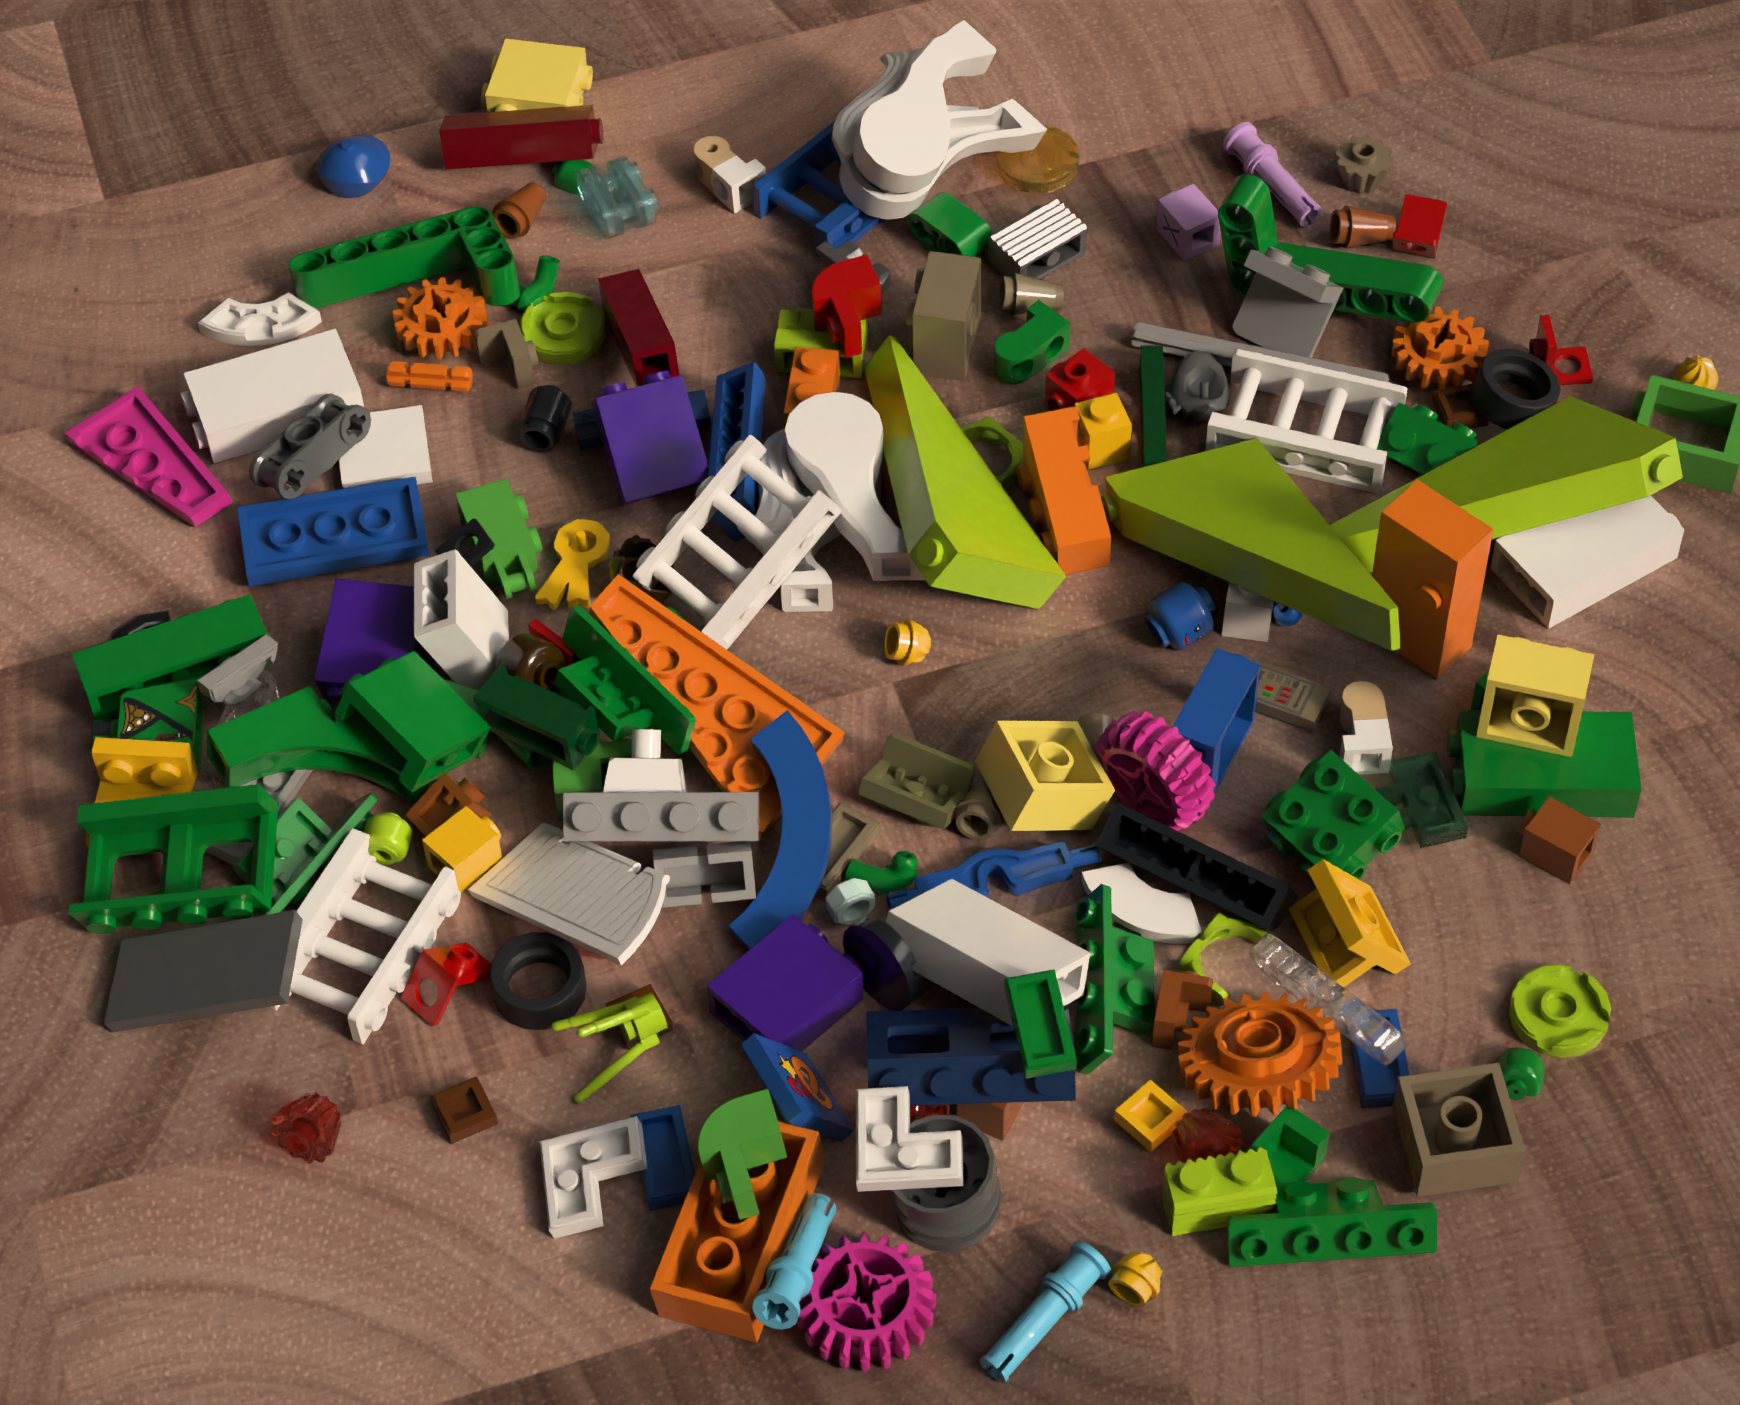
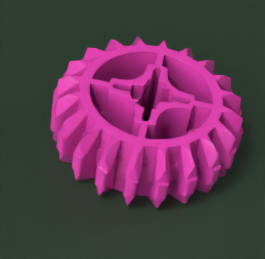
M1132 710L1127 715L1123 714L1118 720L1114 719L1104 729L1105 732L1099 737V741L1094 747L1097 753L1096 756L1115 789L1114 792L1120 798V803H1125L1129 808L1176 831L1182 828L1187 829L1205 814L1211 801L1215 798L1213 788L1216 784L1213 778L1209 776L1211 772L1210 767L1201 760L1202 753L1196 751L1190 745V739H1185L1179 734L1176 726L1169 727L1164 718L1160 716L1154 719L1146 711L1140 714Z
M865 1231L862 1232L859 1242L851 1243L842 1234L839 1239L838 1249L823 1243V1246L820 1248L821 1259L815 1258L811 1268L814 1282L810 1292L801 1298L799 1302L801 1312L796 1322L800 1331H806L805 1341L809 1348L820 1346V1356L825 1362L838 1354L839 1365L843 1370L851 1364L852 1360L860 1361V1367L865 1374L870 1369V1361L879 1360L886 1370L891 1365L892 1354L906 1361L910 1355L909 1344L921 1347L924 1342V1330L931 1329L934 1322V1314L931 1311L936 1307V1294L931 1290L933 1288V1278L930 1271H923V1260L920 1258V1254L909 1257V1250L905 1242L890 1248V1239L885 1233L879 1238L877 1243L870 1242L869 1236ZM844 1278H848V1282L844 1287L832 1291L833 1296L825 1298L828 1291L836 1283ZM857 1289L860 1290L863 1300H869V1306L872 1304V1314L867 1303H860ZM906 1304L902 1312L893 1321L882 1326V1320L885 1316L896 1312L897 1306Z

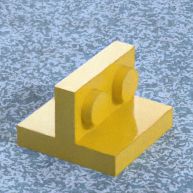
M1324 859L1308 869L1316 889L1288 909L1327 987L1338 992L1375 965L1396 975L1411 964L1371 886Z

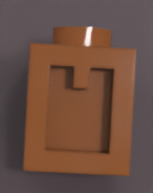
M443 773L407 812L406 816L425 836H428L465 806L479 817L486 816L489 818L493 813L481 802L486 795L476 784L466 777L459 782Z
M1163 971L1154 1019L1152 1047L1172 1050L1175 1031L1182 1032L1183 1029H1186L1188 1011L1206 1012V1007L1211 1005L1212 978L1200 976L1192 971Z

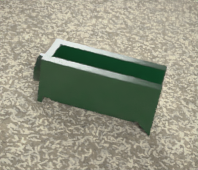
M505 661L500 664L473 696L474 703L488 709L482 718L491 726V732L572 770L575 769L585 755L588 756L595 750L601 737L593 706L590 705L586 710L584 706L517 675L514 677L508 675Z

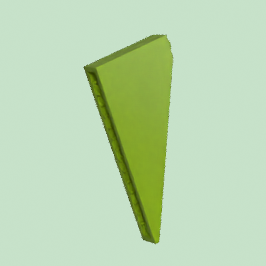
M889 335L865 365L864 369L873 407L879 413L883 426L884 454L908 555L930 587L1040 609L1067 576L895 336Z
M1570 396L1417 479L1493 528L1492 539L1649 497L1683 478L1676 437ZM1417 479L1330 525L1369 573L1373 571L1381 511Z
M1257 438L1104 477L1106 495L1101 496L1106 519L1107 522L1113 521L1123 537L1390 651L1400 649L1397 605Z

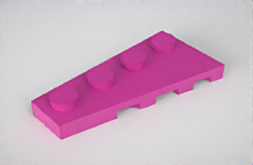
M139 386L64 433L70 445L194 527H197L233 503L225 488Z

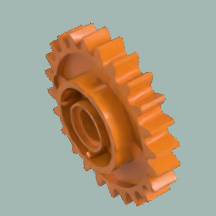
M1263 992L1259 1000H1252L1245 993L1240 1003H1234L1228 998L1223 999V1009L1219 1010L1215 1007L1207 1006V1018L1194 1016L1192 1018L1193 1028L1183 1029V1041L1178 1042L1180 1075L1185 1077L1187 1090L1196 1089V1096L1199 1101L1211 1097L1213 1109H1217L1224 1104H1230L1231 1114L1233 1115L1244 1107L1249 1108L1252 1117H1256L1261 1108H1268L1273 1115H1277L1280 1105L1285 1104L1289 1108L1297 1110V1099L1299 1098L1314 1102L1316 1100L1315 1089L1328 1091L1330 1089L1329 1079L1338 1078V1065H1341L1343 1062L1340 1031L1334 1029V1019L1332 1017L1323 1018L1320 1006L1308 1010L1307 999L1303 998L1294 1004L1289 1003L1288 994L1286 993L1277 1000H1271L1268 992Z

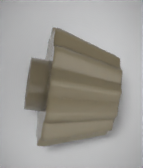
M1368 135L1362 138L1353 136L1349 142H1341L1340 150L1335 152V157L1343 185L1348 186L1350 191H1356L1359 194L1363 192L1370 193L1373 189H1378L1394 162L1393 157L1390 156L1391 148L1384 146L1382 140H1373Z

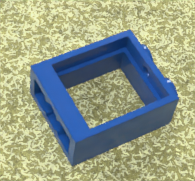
M1216 648L1172 726H1176L1179 734L1185 739H1190V745L1196 751L1202 753L1201 760L1210 767L1211 772L1209 776L1213 778L1216 784L1213 788L1214 794L1255 721L1261 664L1253 662L1243 655L1232 654Z

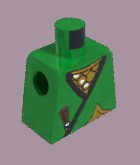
M188 679L125 691L120 699L119 719L93 720V744L95 737L190 743L200 779L205 704L198 686V679Z

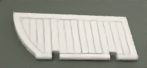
M543 822L468 889L471 896L622 965L637 950L654 926L661 911L666 885L670 881V876L650 867H646L643 872L637 875L636 873L641 869L640 863L589 841L571 842L568 845V842H563V830Z

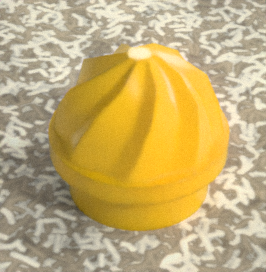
M1697 355L1693 358L1686 357L1683 362L1676 366L1673 380L1714 390L1718 383V373L1711 359L1701 358L1700 355Z
M905 619L901 623L893 622L889 625L884 640V651L888 659L896 660L899 665L908 666L911 663L921 662L926 654L929 653L931 638L928 630L922 625L909 619Z
M1131 1252L1113 1265L1111 1269L1113 1276L1108 1284L1111 1291L1119 1299L1131 1306L1143 1307L1148 1300H1153L1160 1292L1162 1270L1151 1255L1142 1252Z

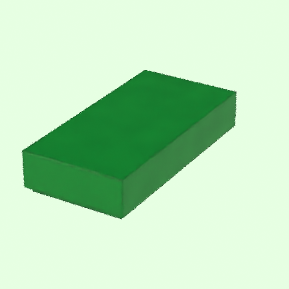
M1055 969L1004 978L1005 993L1025 1079L1076 1070L1077 1060Z

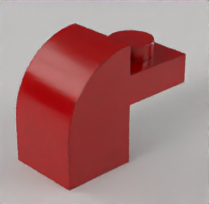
M868 254L828 266L816 277L812 287L813 325L815 332L827 329L831 342H839L845 358L862 354L860 320L882 315L881 283Z

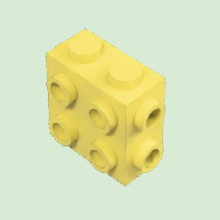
M505 39L500 55L495 54L493 57L491 80L489 83H484L482 87L481 105L483 108H487V112L583 105L584 90H590L593 79V68L587 65L585 48Z

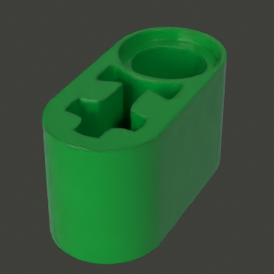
M946 192L938 193L907 217V224L912 235L919 243L933 252L977 257L988 249V237L993 233L982 217Z

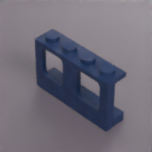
M1065 1005L1064 1010L1073 1043L1068 1005ZM981 1008L867 1011L868 1088L908 1086L910 1106L1076 1101L1075 1070L1025 1079L1014 1027Z

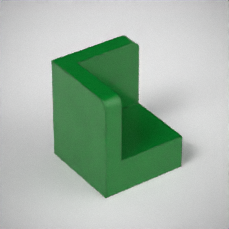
M1286 1105L1254 1141L1251 1149L1257 1152L1261 1147L1267 1151L1276 1186H1287L1291 1182L1306 1181L1324 1161L1330 1132L1298 1110H1293Z

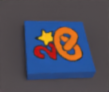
M755 1033L741 1044L742 1050L765 1088L769 1089L771 1098L787 1123L818 1131L820 1135L841 1142L854 1131L807 1053Z

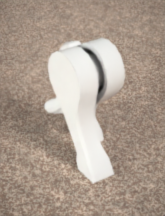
M961 20L944 34L931 38L922 49H913L908 52L884 53L880 58L881 62L886 65L883 75L870 88L844 107L836 118L833 126L832 141L841 160L839 179L843 192L855 207L869 216L885 220L904 218L920 207L937 178L957 161L983 152L1000 151L1016 153L1033 150L1047 131V128L1014 99H1010L990 109L953 111L948 113L942 83L951 77L984 74L996 54V48L965 20Z
M830 392L817 394L800 402L789 414L786 427L775 432L766 440L763 446L767 451L760 458V461L805 498L808 496L813 497L820 490L842 512L780 585L782 610L784 612L833 610L832 580L827 572L815 561L814 557L821 547L841 534L862 555L873 581L925 580L908 555L902 529L896 526L879 503L884 489V464L882 460L884 453L883 426L879 413L869 402L847 393ZM758 483L759 507L755 517L775 533H783L794 520V512ZM737 526L742 535L765 555L763 553L764 547Z

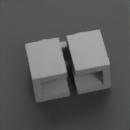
M750 841L707 844V854L698 855L697 845L653 850L654 869L670 876L661 908L702 904L701 885L708 884L711 886L712 903L756 899Z

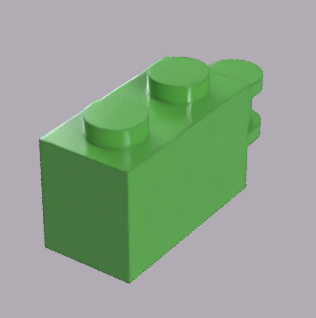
M507 478L455 493L461 526L463 527L473 518L477 519L495 544L494 548L477 562L485 584L488 587L499 584L505 600L513 598L512 593L528 589L529 592L537 591L533 573L539 572L536 553L543 550L536 527H527L525 520L529 519V515L522 494H513ZM476 536L467 538L472 551L477 545L478 538Z

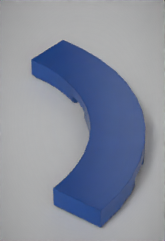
M788 710L751 738L753 748L762 757L771 771L779 790L782 806V834L779 851L766 883L756 896V899L729 925L731 933L747 951L792 914L803 921L802 916L821 887L831 849L832 811L823 768L809 738Z

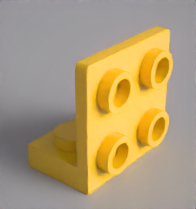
M95 737L91 753L100 778L95 803L196 791L199 774L190 743ZM87 832L85 842L89 848L90 834Z

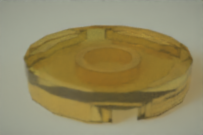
M1043 125L1047 128V131L1035 149L1016 153L996 151L998 174L1006 184L1018 191L1029 193L1030 188L1040 189V193H1051L1064 188L1075 178L1080 157L1078 145L1069 134L1056 127Z

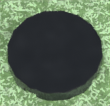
M862 917L844 931V952L851 955L863 970V988L874 1000L890 1010H904L914 1003L922 993V976L919 974L915 977L911 968L916 963L913 952L903 938L889 924L878 919L871 923L869 917Z

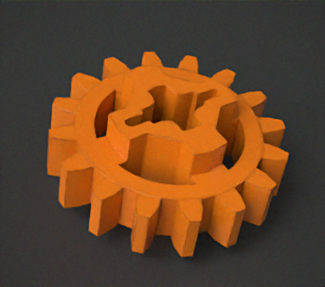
M440 277L437 285H431L427 279L422 280V289L417 290L411 286L407 288L409 299L398 297V309L393 310L392 313L398 341L404 340L405 350L407 351L417 347L419 357L424 358L429 352H434L436 360H441L444 352L448 351L454 357H458V348L463 346L469 350L474 349L473 338H475V331L488 326L484 297L477 296L476 287L473 285L463 289L461 279H457L452 285L446 283L445 277Z
M1436 306L1434 314H1430L1425 321L1420 323L1403 321V326H1396L1391 357L1396 358L1395 368L1396 370L1407 369L1405 379L1408 381L1414 380L1417 377L1422 379L1421 388H1427L1431 382L1437 383L1439 390L1445 389L1446 383H1452L1455 387L1462 386L1463 378L1473 381L1483 359L1487 356L1489 340L1483 339L1485 329L1483 327L1473 328L1474 318L1472 316L1461 320L1458 318L1459 310L1454 309L1449 315L1443 314L1440 306Z

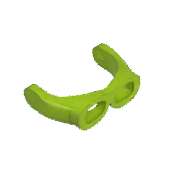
M985 416L980 421L962 427L961 429L969 441H985L993 444H1003L1006 447L1012 461L1008 469L997 477V480L1004 490L1009 488L1017 479V466L1023 465V443L989 416Z
M1218 913L1203 932L1201 939L1195 940L1185 952L1179 963V968L1182 971H1192L1200 976L1207 977L1203 972L1200 955L1212 943L1225 938L1242 937L1249 939L1260 948L1268 950L1274 944V939L1267 931L1251 922L1228 918L1222 913ZM1213 982L1211 1001L1218 1005H1223V999L1228 998V994L1222 987Z

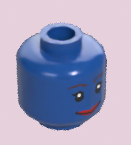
M1179 582L1149 601V615L1144 617L1150 633L1162 648L1170 646L1180 651L1213 630L1211 613L1216 610V606L1209 593L1203 587L1195 590L1188 583Z

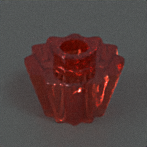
M316 1092L313 1094L305 1093L281 1107L278 1113L271 1117L274 1125L271 1132L278 1138V1145L287 1149L293 1158H302L309 1164L314 1160L323 1163L327 1156L334 1152L341 1127L340 1119L342 1114L337 1110V1105L330 1102L327 1096H320Z
M1195 1108L1190 1113H1185L1182 1119L1175 1123L1176 1128L1171 1133L1179 1161L1184 1164L1188 1159L1194 1162L1199 1157L1206 1160L1209 1155L1215 1159L1219 1154L1226 1157L1229 1152L1237 1155V1150L1244 1143L1240 1138L1242 1133L1240 1127L1234 1125L1229 1119L1206 1108L1201 1110Z

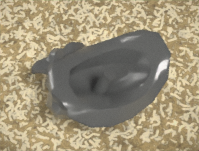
M1193 351L1183 358L1173 376L1170 391L1165 392L1166 407L1172 414L1175 415L1178 411H1181L1184 418L1190 416L1194 422L1209 421L1212 412L1224 410L1230 404L1231 394L1222 365L1210 353Z

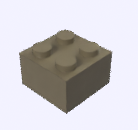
M929 251L925 268H918L916 272L914 293L918 294L917 299H910L907 306L906 326H913V330L910 329L908 334L906 353L909 356H913L914 364L924 376L965 381L981 319V258Z
M1499 1063L1398 1077L1392 1109L1416 1197L1518 1183L1525 1148Z

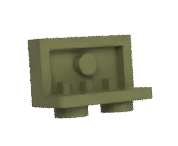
M891 733L886 738L882 759L861 779L858 795L873 800L882 808L895 809L912 816L923 825L938 827L944 830L955 819L956 806L972 787L976 768L973 764L897 733Z

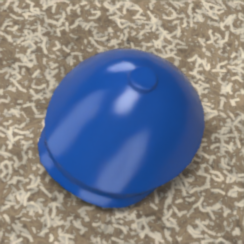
M351 135L331 143L318 157L315 163V170L321 183L332 194L344 198H356L371 192L383 180L389 169L390 152L381 140L372 135Z

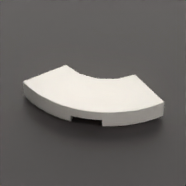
M288 292L274 301L261 304L240 303L227 298L198 322L201 334L222 343L237 346H263L293 339L311 330L322 321L320 311Z
M1129 863L1082 872L1081 882L1087 895L1100 884L1111 887L1113 924L1118 922L1124 927L1140 933L1141 937L1159 943L1191 944L1198 938L1201 939L1202 930L1189 893H1167L1151 888L1136 876Z

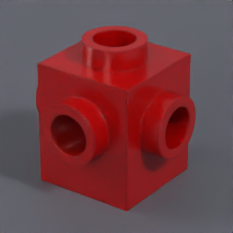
M1083 348L1065 362L1054 365L1046 374L1045 405L1049 411L1074 407L1075 403L1113 394L1115 371Z

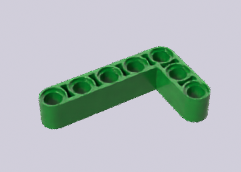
M1251 174L1237 176L1218 209V219L1229 281L1233 288L1243 295L1247 294L1256 274L1255 271L1244 266L1250 250L1267 251L1268 246L1275 247L1292 255L1291 263L1299 267L1305 268L1306 264H1309L1329 273L1328 281L1343 287L1334 308L1337 311L1420 323L1429 317L1443 288L1444 281L1441 274L1428 265L1278 242L1270 190L1268 185L1257 176Z
M478 206L464 208L296 255L289 262V270L296 297L313 308L328 306L465 267L480 296L484 297L486 304L505 306L515 302L520 296L513 253L491 211Z

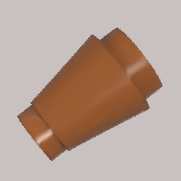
M528 183L494 206L492 215L505 238L515 239L528 233L543 203L546 201V193L538 184Z
M1347 205L1342 210L1335 209L1330 219L1331 241L1333 244H1341L1343 248L1392 241L1394 231L1396 232L1394 215H1386Z

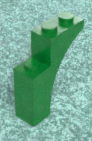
M311 685L207 730L206 754L227 788L239 787L276 773L304 769L338 771L371 780L396 793L410 805L417 802L429 787L428 783L410 792L398 780L407 760L360 712L343 720L336 721L328 701L325 699L319 700Z

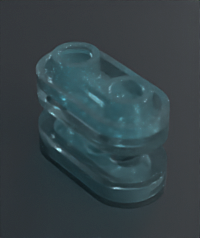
M626 156L607 162L608 175L602 177L594 166L576 172V181L581 198L605 239L624 234L623 220L629 218L637 229L655 223V214L660 212L659 202L655 192L652 189L647 190L645 188L640 168L635 161L630 163ZM611 191L615 192L618 200L620 201V204H617L616 200L611 194Z

